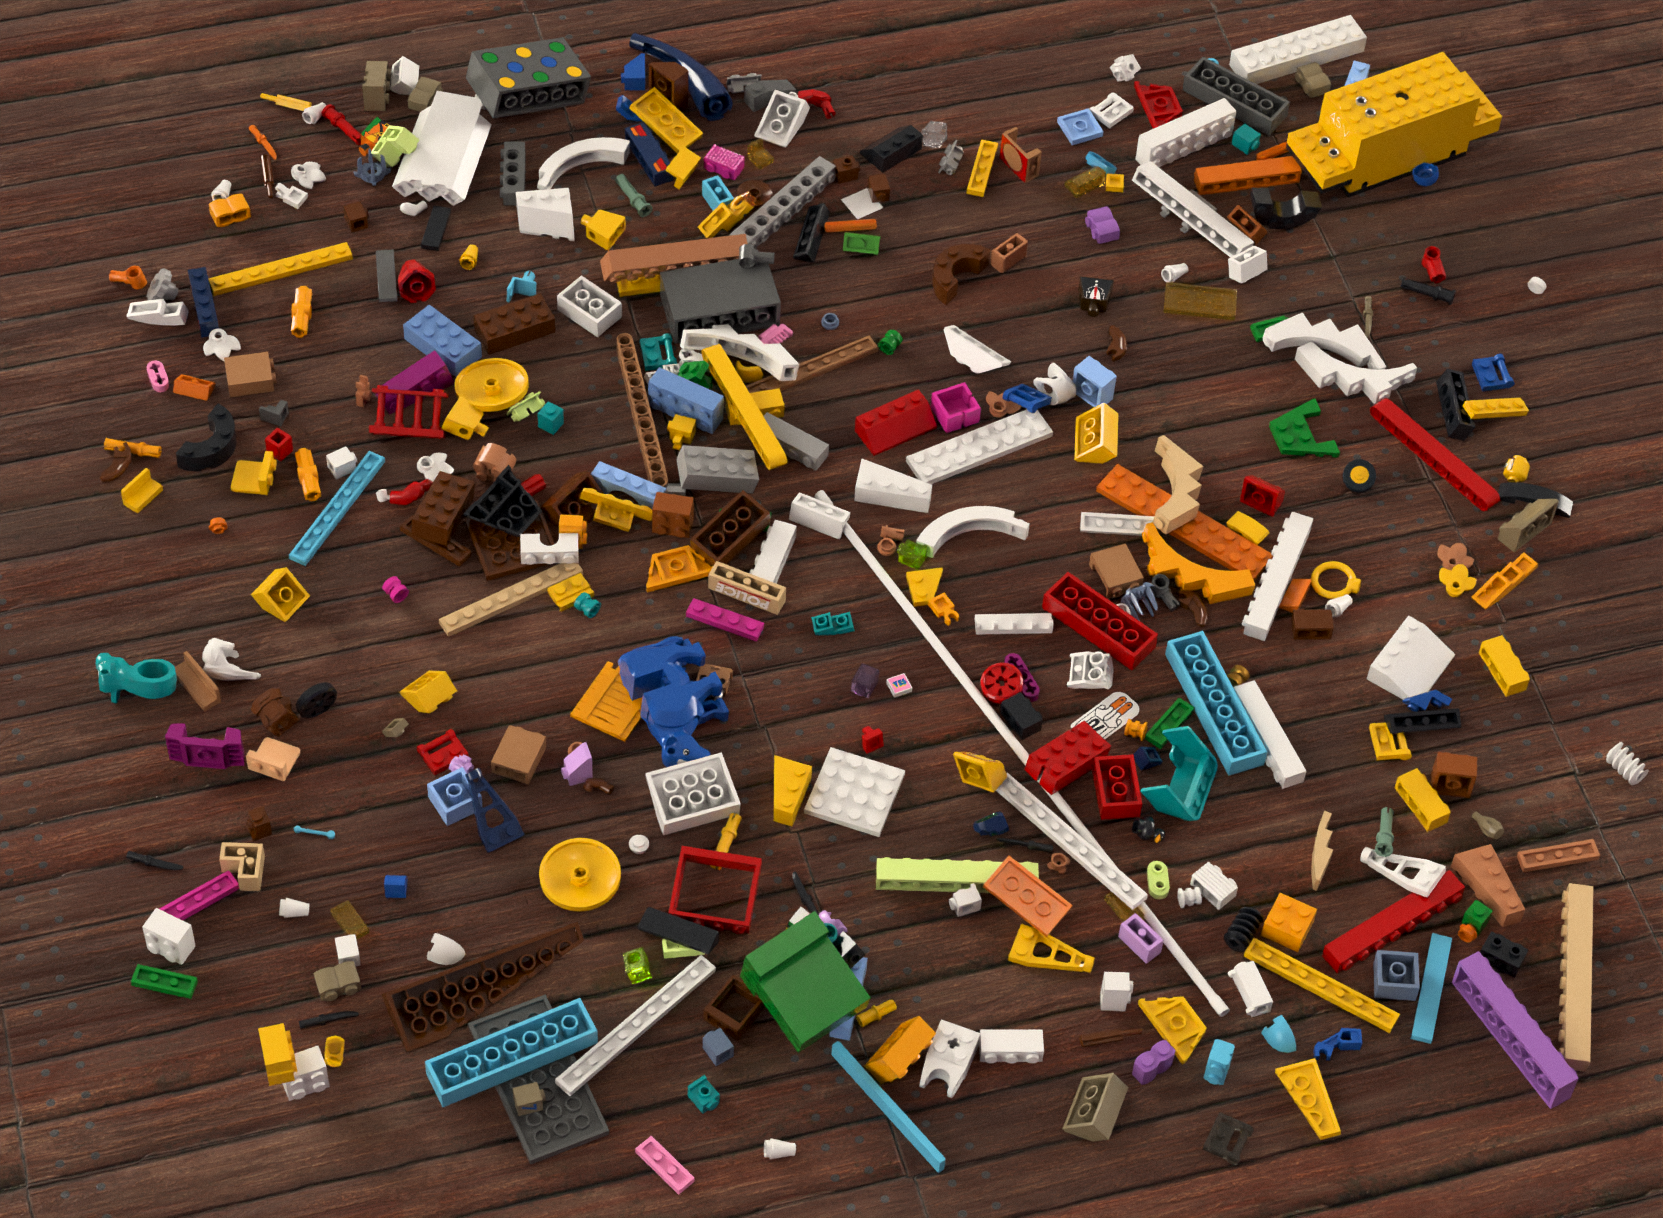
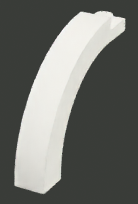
M591 138L561 148L551 155L539 169L537 189H551L555 181L563 173L581 164L605 161L624 165L630 154V141L619 138Z
M974 506L957 509L937 518L923 530L916 540L915 552L933 558L937 550L946 541L956 535L973 530H994L1026 540L1030 523L1014 518V511L999 507Z

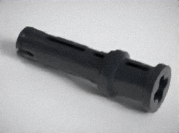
M1405 277L1400 287L1401 289L1433 297L1432 299L1435 301L1448 302L1449 305H1452L1456 294L1455 289L1448 290L1442 288L1441 285L1435 287Z

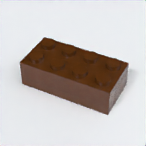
M541 293L473 315L474 330L488 355L555 333V317Z
M439 471L412 518L411 535L447 546L461 522L463 514L474 499L475 481Z
M742 490L690 539L691 548L697 554L703 556L705 562L711 567L714 566L716 561L727 565L771 523L770 512Z

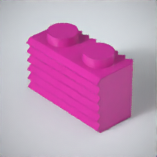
M714 144L704 157V168L709 172L718 173L726 179L735 180L744 169L745 157Z

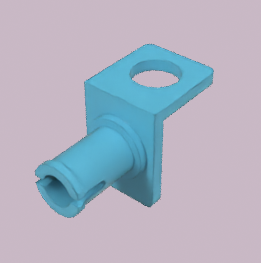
M526 271L523 278H512L507 287L508 303L511 301L514 293L527 296L536 295L537 283L533 281L535 279L533 272L529 274V271Z

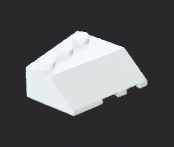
M569 188L516 192L520 233L537 236L546 234L552 235V238L556 239L565 237L569 241H575Z

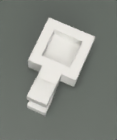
M278 183L275 187L278 191L276 197L283 199V202L297 209L308 198V193L294 186L289 189L283 184Z

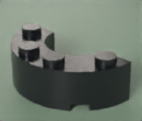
M1251 189L1250 198L1255 217L1262 225L1270 229L1291 230L1314 219L1322 209L1318 192L1301 191L1298 196L1291 200L1278 202L1271 199L1269 189Z
M218 403L208 414L209 428L214 433L213 436L208 440L198 443L186 441L176 452L178 468L195 472L209 467L213 469L222 465L231 457L236 448L237 437L233 417L224 406Z

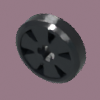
M328 682L313 685L301 694L296 703V710L303 718L316 717L326 712L334 704L337 698V691Z

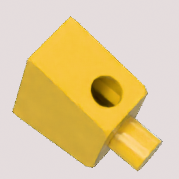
M598 210L593 217L584 214L581 219V224L586 226L587 238L608 251L626 229L624 216L603 210Z
M460 396L447 415L441 429L466 440H469L474 432L484 437L489 427L480 423L484 413Z

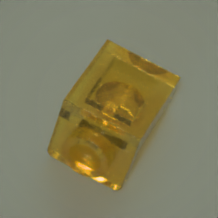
M761 138L747 146V158L759 169L774 162V157L763 147V140Z

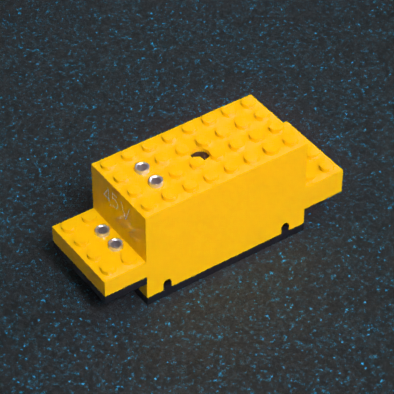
M1441 52L1326 92L1319 122L1290 132L1286 148L1321 194L1341 188L1349 198L1413 174V168L1422 163H1431L1434 166H1438L1466 156L1469 141L1499 131L1502 115L1466 71L1460 73L1446 54Z

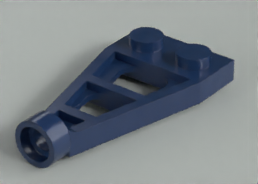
M480 768L465 774L469 785L478 833L487 853L524 836L516 816L486 781ZM478 777L479 780L477 782H473V779ZM483 790L488 792L493 801L492 804L486 807H481L478 799V793ZM492 808L497 809L504 818L503 823L494 828L487 826L485 818L486 812Z

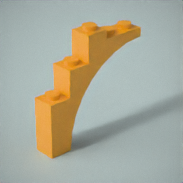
M1153 522L1145 525L1142 538L1149 547L1148 553L1151 559L1149 565H1147V570L1150 576L1154 577L1157 574H1163L1168 579L1175 578V583L1181 590L1194 591L1202 589L1203 595L1208 599L1209 604L1253 594L1255 582L1249 569L1223 571L1193 563L1175 552L1164 541Z

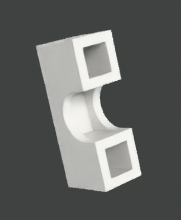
M559 533L558 542L551 546L541 543L540 534H520L521 564L579 563L578 533Z

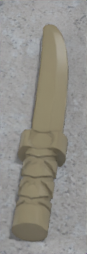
M1371 296L1365 297V310L1363 311L1366 337L1369 336L1372 326L1373 310Z

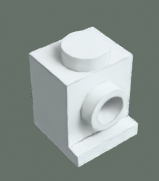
M974 883L970 884L969 889H960L953 893V898L949 899L950 908L955 910L958 917L981 909L982 899Z

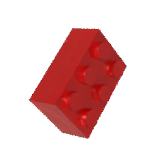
M1134 755L1094 757L1092 773L1100 819L1140 817L1142 799Z

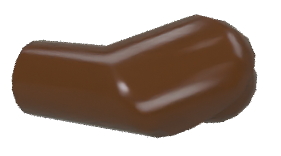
M588 778L583 785V789L588 792H592L595 787L610 795L614 790L612 785L599 778Z

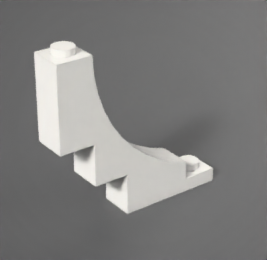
M1300 313L1266 328L1263 335L1264 344L1272 352L1286 347L1302 346L1313 341L1319 348L1337 353L1359 368L1364 365H1368V369L1373 370L1386 368L1385 363L1358 324L1339 332L1331 319L1311 326L1305 315Z

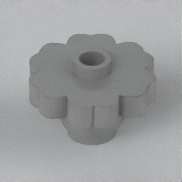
M163 268L155 275L147 291V301L162 298L171 301L175 299L179 288L171 282V271Z

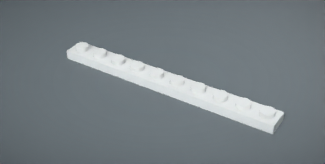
M1006 773L1007 778L996 790L1000 795L1132 910L1147 899L1148 894L1009 773Z
M700 955L555 1079V1084L569 1096L574 1094L715 973L716 967Z

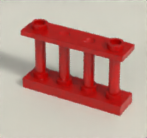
M377 385V388H372V392L378 394L377 420L374 422V425H369L370 434L445 439L446 432L439 427L441 398L448 399V394L444 393V390L433 389V392L388 389V386ZM386 395H397L393 427L386 426V423H384ZM404 396H415L414 424L411 428H406L402 424ZM423 397L434 398L433 419L430 429H423L421 425Z

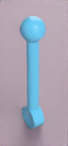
M299 825L294 827L295 833L305 832L327 836L329 839L335 838V832L332 830L323 832L301 828Z

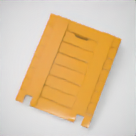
M608 661L570 713V717L626 742L641 720L642 697L631 700L629 692L622 683L619 666L615 670L612 668L613 663Z

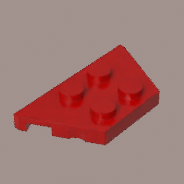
M1139 81L1134 82L1135 91L1153 129L1182 116V108L1172 87L1151 83L1150 86L1139 85Z

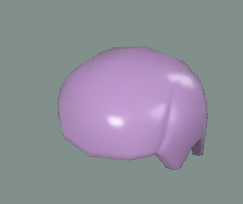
M823 910L819 913L818 916L823 923L833 924L837 928V937L843 931L845 933L848 931L839 919L830 918L831 912Z

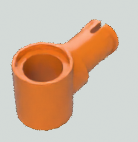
M131 266L125 271L111 270L109 274L111 282L131 284L132 288L136 290L142 289L147 284V280L139 266Z

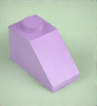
M586 742L582 743L564 758V767L561 768L563 778L568 780L570 786L583 783L588 778H593L592 757Z

